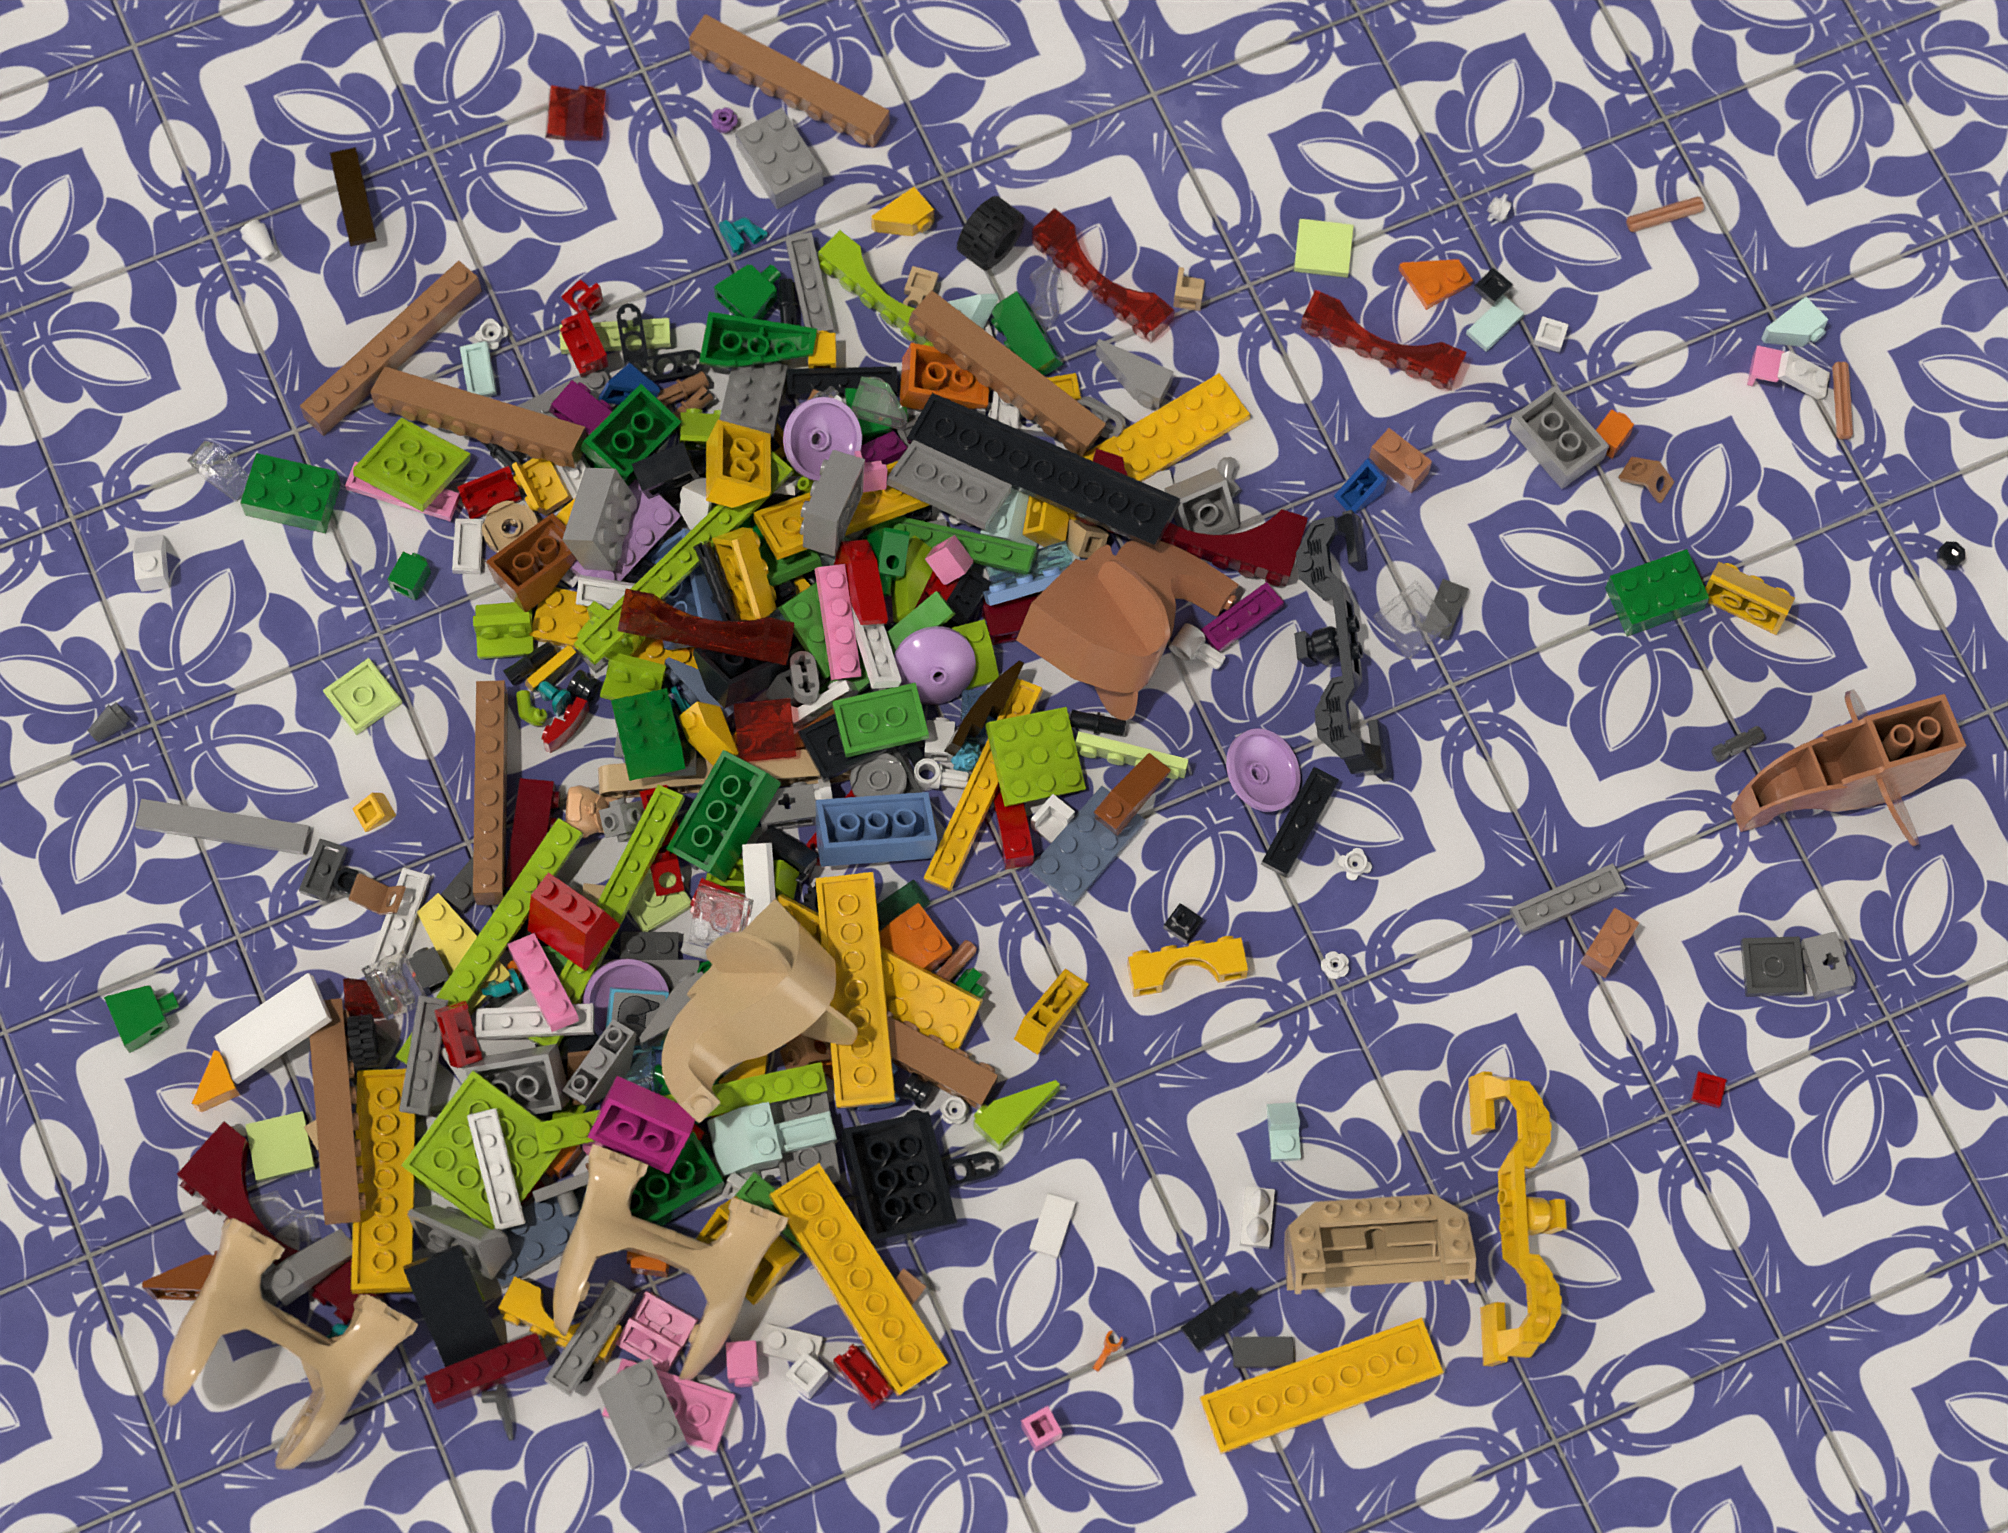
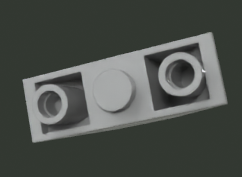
M612 1019L562 1091L585 1106L606 1097L616 1076L624 1078L630 1070L637 1034Z

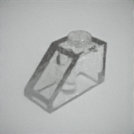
M862 376L852 404V411L859 419L906 431L907 414L890 385L878 377L867 378Z
M204 441L187 462L205 480L232 500L238 502L243 495L249 475L219 444Z

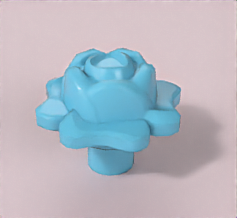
M965 742L951 759V763L954 765L953 769L968 773L975 768L982 753L979 750L980 746Z

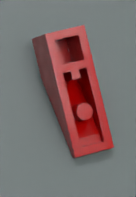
M868 540L841 541L834 565L845 564L850 602L860 625L886 624L888 616L877 559Z
M999 787L993 803L1005 870L1032 866L1034 853L1024 803L1005 807Z

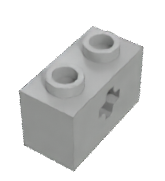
M797 782L787 788H778L760 819L762 833L766 832L771 826L778 830L816 825V801L813 784L807 785L805 782ZM790 802V809H785L784 803Z
M1836 931L1803 939L1800 943L1802 962L1815 1001L1848 993L1854 985L1855 975L1852 967L1847 966L1844 957L1846 955L1845 944L1842 939H1838Z

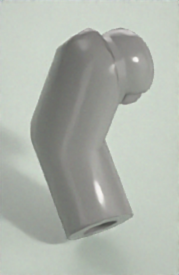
M1224 457L1219 461L1217 471L1226 479L1231 498H1234L1241 492V488L1232 479L1233 472L1238 464L1233 457Z

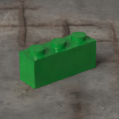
M1015 291L995 305L992 310L994 318L991 321L999 333L1003 331L1007 338L1004 344L1009 350L1043 376L1063 365L1062 360L1023 295Z

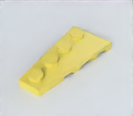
M437 893L417 911V914L450 977L477 938V935L449 903ZM499 960L468 1004L470 1016L492 996L483 995L481 989L488 987L491 981L501 983L511 979L508 970Z

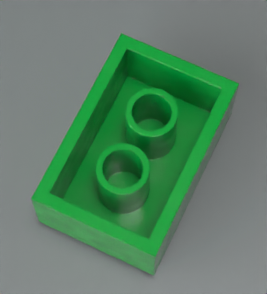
M640 384L583 441L580 450L598 467L616 469L626 483L635 474L632 464L654 455L678 430L681 421L649 390Z
M256 453L240 504L246 516L326 534L341 482L337 471Z
M1687 549L1611 575L1605 587L1627 637L1702 611L1709 600L1707 591Z
M667 688L611 700L629 781L686 769Z

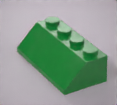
M723 750L666 850L725 882L742 852V845L747 844L781 782L767 772Z
M694 1132L688 1137L669 1174L648 1165L644 1177L639 1179L631 1195L630 1212L632 1216L663 1226L724 1190L725 1186L721 1176Z

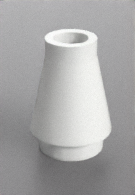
M255 219L241 228L242 239L263 261H268L277 254L264 223H260L258 219Z

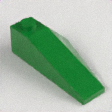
M708 312L699 364L731 368L813 356L817 328Z

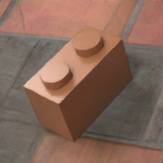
M1390 428L1371 447L1369 456L1379 469L1410 493L1429 474L1432 463L1428 457Z
M1614 908L1584 955L1581 964L1606 978L1634 934L1639 922Z

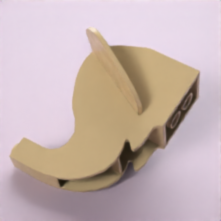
M776 899L742 932H731L720 936L707 947L705 953L712 966L688 991L687 996L691 1000L679 1012L669 1028L662 1051V1071L671 1094L680 1106L700 1123L721 1103L713 1093L712 1086L719 1075L731 1066L748 1059L769 1054L799 1034L841 1045H850L856 1039L858 1034L856 1026L841 1013L829 1006L834 997L836 986L835 960Z

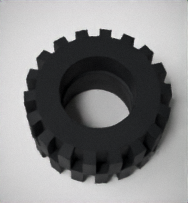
M999 196L989 198L973 212L965 223L957 242L958 252L982 270L991 269L1006 257L1017 242L1023 230L1025 216Z

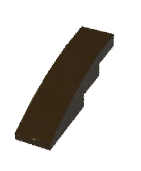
M356 147L331 152L330 158L350 247L377 241Z
M1020 660L1016 662L985 690L957 726L944 752L955 756L961 749L967 734L975 738L982 730L988 715L994 719L999 716L1007 703L1024 662Z

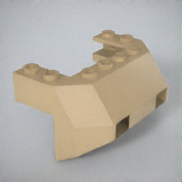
M1434 1194L1314 1202L1287 1227L1284 1235L1287 1291L1294 1290L1295 1294H1301V1290L1318 1289L1319 1293L1325 1292V1288L1439 1280H1444V1284H1451V1280L1468 1279V1283L1475 1282L1476 1254L1468 1215Z

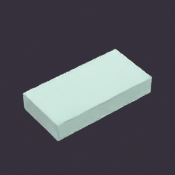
M1504 297L1467 330L1466 335L1487 352L1523 317L1524 312L1507 297Z
M487 341L460 346L467 391L485 397L496 396L497 391Z
M830 1111L774 1124L781 1155L837 1141Z

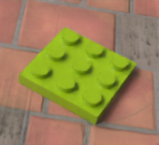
M401 417L353 468V476L423 512L470 462L471 453Z
M1067 707L992 721L985 724L1005 807L1050 798L1052 794L1060 796L1086 789Z

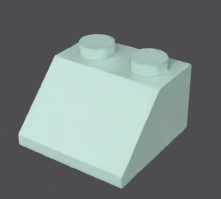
M1011 488V493L985 530L981 529V534L1036 546L1037 548L1038 543L1022 535L1029 495Z
M769 1102L741 1107L707 1121L721 1178L728 1177L732 1173L738 1175L777 1167L781 1161L782 1155Z

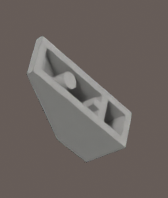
M1098 339L1096 343V356L1132 398L1146 408L1153 407L1159 409L1172 384L1174 371Z
M702 971L696 975L694 973L687 974L680 979L679 984L675 986L640 1036L639 1040L643 1051L666 1039L669 1028L676 1016L691 1000L687 993L704 975Z
M339 1229L290 1256L265 1274L263 1278L286 1307L352 1258V1243L342 1229Z

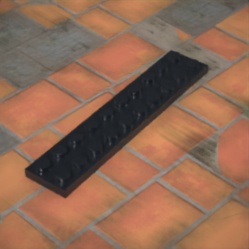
M934 393L929 397L907 436L909 444L913 440L1011 484L1013 489L1155 550L1181 503L1180 498Z

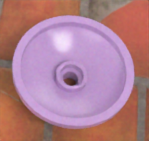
M816 397L806 400L794 409L786 422L783 434L785 454L791 466L800 475L810 480L819 481L822 462L824 459H829L833 450L853 456L854 451L861 450L862 432L858 419L847 405L837 399ZM814 434L817 436V442L815 444L812 442V436Z
M933 626L920 629L906 637L894 653L902 680L900 685L916 682L919 698L923 705L942 704L956 698L968 687L974 676L976 660L970 643L962 634L947 627ZM936 672H942L940 676L933 677Z
M1251 729L1237 736L1231 743L1227 753L1226 767L1230 783L1237 795L1250 807L1263 812H1274L1288 806L1296 797L1300 787V768L1293 750L1286 741L1269 730Z
M622 958L606 963L591 976L583 994V1004L593 1003L594 1031L598 1036H601L606 1029L610 987L668 992L669 990L664 978L650 964L638 959Z

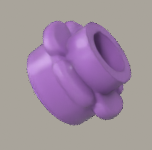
M727 107L721 110L717 109L712 114L711 124L720 133L731 132L738 122L734 111Z

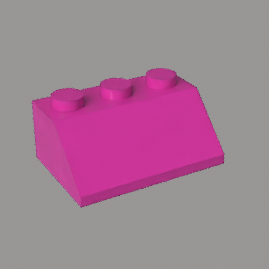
M616 1076L589 1132L588 1138L669 1174L690 1136L695 1119L679 1103Z

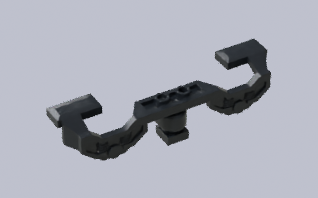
M1352 510L1342 512L1343 515L1312 521L1296 552L1299 579L1324 601L1333 600L1336 627L1319 628L1314 630L1311 635L1306 631L1294 633L1297 660L1306 667L1318 665L1317 662H1321L1323 665L1341 662L1342 676L1331 678L1320 697V702L1314 710L1317 736L1344 760L1351 774L1374 770V775L1383 782L1393 780L1387 727L1378 719L1368 721L1370 744L1363 742L1351 731L1348 704L1363 682L1360 658H1363V649L1357 637V632L1360 631V624L1354 613V604L1345 583L1332 573L1329 549L1336 535L1345 537L1348 563L1358 572L1367 570L1361 518Z

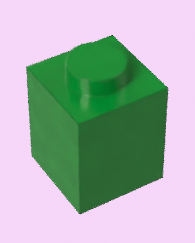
M403 551L387 579L390 589L416 601L431 574L428 562L417 553L410 555Z

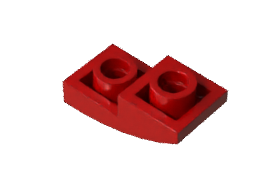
M576 697L573 705L569 704L565 710L563 717L565 721L554 718L551 725H546L541 738L546 752L552 753L557 750L578 730L589 712L587 700Z

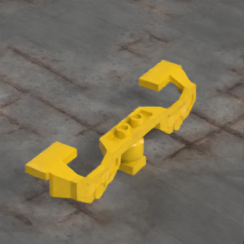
M1483 1071L1468 1078L1471 1134L1482 1135L1495 1129L1494 1100L1508 1098L1517 1113L1518 1140L1498 1170L1499 1192L1497 1200L1500 1205L1499 1231L1501 1233L1502 1259L1510 1264L1525 1282L1528 1311L1519 1328L1506 1330L1504 1302H1494L1480 1307L1483 1366L1492 1367L1508 1362V1356L1531 1357L1539 1344L1545 1343L1561 1317L1562 1298L1560 1287L1539 1254H1529L1528 1235L1539 1233L1553 1234L1567 1229L1565 1199L1547 1201L1539 1197H1526L1525 1169H1531L1536 1166L1551 1142L1552 1124L1549 1111L1544 1106L1543 1100L1530 1081L1493 1076L1492 1072Z

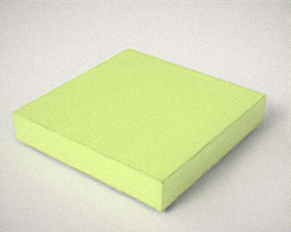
M1299 219L1294 272L1348 278L1353 225Z
M369 658L323 689L325 696L356 735L402 704L400 697Z
M649 869L628 911L642 932H653L689 910L692 906L690 905L691 900L685 891L657 897L651 870ZM666 872L660 876L659 882L664 887H671L675 884L676 877L674 874Z
M303 1111L245 1124L257 1182L315 1169L309 1135L304 1128L307 1124Z

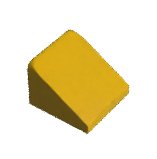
M372 792L352 808L365 832L373 830L396 816L383 793Z

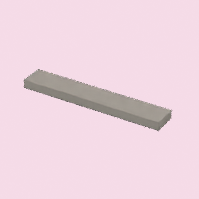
M141 799L135 823L137 829L300 855L305 853L310 832L309 825Z

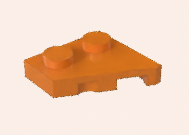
M1459 259L1403 262L1399 264L1398 268L1426 310L1468 288L1473 283V279Z

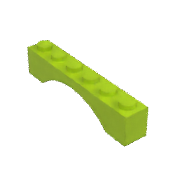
M839 230L818 251L819 267L829 276H835L846 291L856 293L866 307L870 309L873 307L877 310L887 324H894L898 327L901 334L911 342L914 340L918 344L934 347L924 336L921 337L915 334L911 326L908 325L910 316L915 308L898 302L875 283L867 271L860 246Z

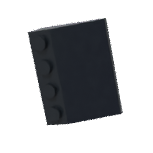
M929 1111L844 1128L840 1136V1142L862 1230L874 1248L896 1244L957 1224Z

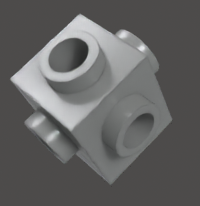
M626 798L609 802V808L599 810L605 838L617 836L618 841L630 839L644 813L642 800L627 803Z

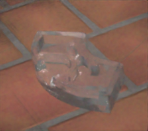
M1051 259L1030 274V280L1035 286L1036 291L1034 302L1030 307L1045 332L1058 318L1064 297V287L1060 272Z
M278 1190L249 1199L258 1219L275 1234L297 1242H311L322 1239L315 1211H301L291 1208L282 1200Z

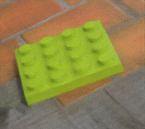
M472 1070L401 1166L465 1214L478 1220L483 1226L494 1230L495 1225L467 1115L497 1108L521 1203L561 1149L539 1153L533 1124L543 1121L476 1071Z

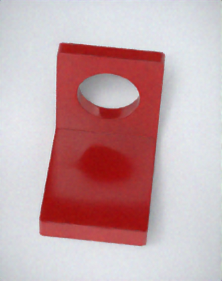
M581 279L561 296L574 311L580 313L586 309L588 315L596 311L603 302L601 286L595 283L590 288ZM577 291H584L585 293L575 303L572 299L573 294Z
M660 848L650 867L656 896L684 891L677 855L666 850V848ZM670 872L675 875L676 882L673 886L664 887L660 884L659 878L663 873Z

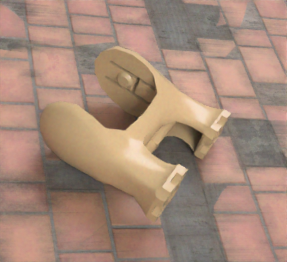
M593 1144L589 1153V1177L583 1206L563 1251L554 1287V1326L563 1336H566L579 1302L585 1301L591 1286L587 1280L597 1258L618 1250H626L661 1260L695 1277L707 1300L699 1324L694 1325L688 1341L691 1345L679 1376V1380L693 1379L712 1361L723 1347L737 1321L747 1288L757 1266L770 1245L785 1229L789 1218L732 1197L728 1207L730 1213L725 1232L716 1241L710 1244L703 1243L632 1216L630 1212L631 1195L639 1179L644 1177L648 1165Z
M234 1218L231 1220L226 1219L221 1227L220 1246L210 1274L182 1321L168 1353L163 1397L171 1407L182 1399L203 1370L221 1335L246 1328L278 1343L300 1359L313 1390L285 1436L275 1461L277 1469L292 1470L324 1446L345 1417L373 1370L400 1342L414 1333L418 1324L407 1316L393 1310L380 1300L370 1295L364 1296L359 1294L354 1303L355 1310L351 1324L344 1334L331 1339L325 1337L295 1317L263 1300L261 1296V1276L274 1260L280 1258L285 1248Z

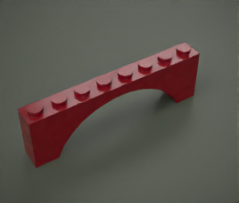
M1096 448L1092 461L1128 476L1122 456ZM1281 509L1274 517L1253 529L1226 535L1197 533L1170 522L1160 541L1185 550L1199 559L1212 562L1217 568H1231L1237 570L1242 576L1250 578L1255 576L1264 579L1265 582L1272 586H1286L1293 569L1296 552L1300 546L1308 517ZM1074 515L1083 524L1095 525V523ZM1106 529L1107 531H1109V532H1111V533L1118 534V533H1115V532H1113V531H1111V530Z
M223 1121L176 1174L182 1181L179 1186L190 1196L193 1197L195 1194H198L203 1198L204 1201L201 1204L213 1215L219 1212L226 1219L231 1220L234 1218L285 1248L280 1258L272 1262L274 1266H277L299 1251L273 1236L258 1219L249 1198L246 1182V1166L250 1150L249 1143L246 1138ZM352 1258L311 1288L314 1291L311 1296L323 1306L327 1303L336 1309L333 1314L346 1325L352 1321L355 1310L354 1303L359 1294H352L351 1291ZM361 1293V1294L364 1295V1296H365V1295H370V1296H372L373 1298H376V1299H378V1300H381V1298H382L386 1293Z

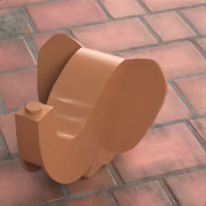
M1132 540L1126 542L1119 549L1116 556L1112 554L1111 547L1105 545L1097 549L1087 560L1075 559L1031 603L1016 640L1069 677L1093 685L1106 710L1117 719L1128 720L1135 715L1138 691L1150 681L1170 640L1176 613L1175 599L1190 601L1217 617L1224 609L1228 611L1237 600L1234 594L1239 584L1198 557L1162 541L1159 542L1155 550Z
M1854 689L1845 692L1846 706L1853 722L1824 731L1822 737L1790 750L1760 771L1731 805L1740 832L1767 825L1774 817L1788 811L1822 809L1840 812L1886 803L1912 847L1918 845L1916 830L1901 797L1924 786L1946 771L1966 747L1946 695H1938L1868 715L1857 692Z

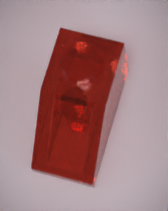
M343 978L345 1008L350 1017L372 1014L374 1020L388 1018L387 1009L392 1008V998L390 991L386 992L381 982Z

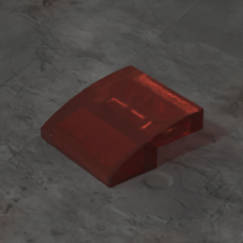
M551 85L548 95L545 138L566 141L601 140L606 90L579 85L578 90Z
M790 698L734 704L740 759L749 762L796 757Z

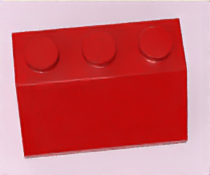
M548 872L531 894L528 931L532 934L534 933L541 941L586 971L619 928L620 924L604 910Z

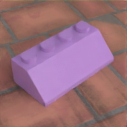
M634 479L628 487L637 499V506L632 513L629 532L625 536L622 554L617 561L615 571L586 570L577 559L569 569L578 578L580 575L621 581L681 515L660 495L648 499L642 492L638 480Z

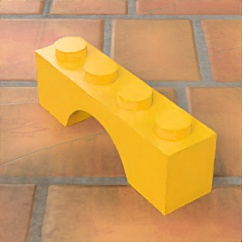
M1223 936L1218 938L1217 942L1206 943L1204 940L1194 941L1188 947L1178 948L1176 945L1165 946L1160 949L1161 951L1149 953L1148 950H1140L1132 953V956H1129L1127 960L1133 997L1162 993L1164 982L1169 974L1183 966L1201 967L1210 972L1218 983L1244 979L1248 973L1242 938L1234 939V936Z
M514 1276L498 1307L501 1314L504 1315L502 1319L517 1327L522 1323L530 1327V1333L537 1332L538 1336L542 1339L550 1336L557 1340L556 1345L565 1349L581 1323L570 1325L566 1336H563L554 1326V1320L545 1313L543 1305L544 1294L541 1288ZM620 1325L616 1326L593 1363L598 1364L600 1360L608 1363L616 1347L615 1343L622 1332Z

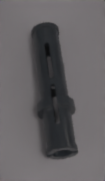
M710 540L704 541V544L701 542L693 546L712 592V603H716L723 620V625L726 626L730 624L729 622L733 624L739 621L741 618L732 600V589L727 587Z

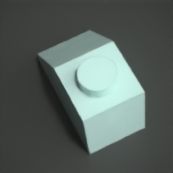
M1805 297L1767 326L1761 340L1769 344L1803 347L1810 341L1815 343L1825 334L1824 328L1828 318Z

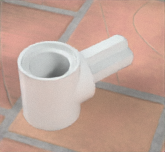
M1188 623L1183 625L1169 646V649L1177 657L1185 661L1198 658L1214 669H1219L1225 660V656L1205 644L1206 639L1203 632Z
M922 759L915 765L914 779L923 791L939 789L940 785L965 789L968 783L969 774L967 772L943 769V764H938L932 759ZM923 770H930L933 772L934 777L925 780L920 777L919 773Z

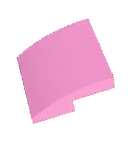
M646 1291L633 1316L628 1319L615 1345L643 1361L651 1358L654 1367L668 1373L699 1319L652 1292Z

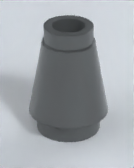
M115 702L112 706L108 705L87 731L99 743L101 740L128 726L126 723L131 718Z

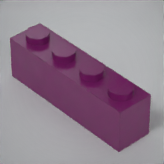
M573 380L569 382L552 402L549 412L558 419L584 426L587 437L613 411L607 402L603 400L598 401L594 398L586 385L581 382L577 384Z

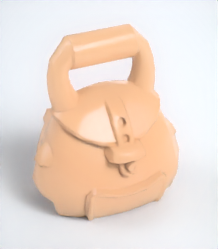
M582 785L571 787L567 792L565 822L582 832V838H587L589 835L598 832L604 833L599 810L608 808L609 802L618 799L598 795L589 787Z

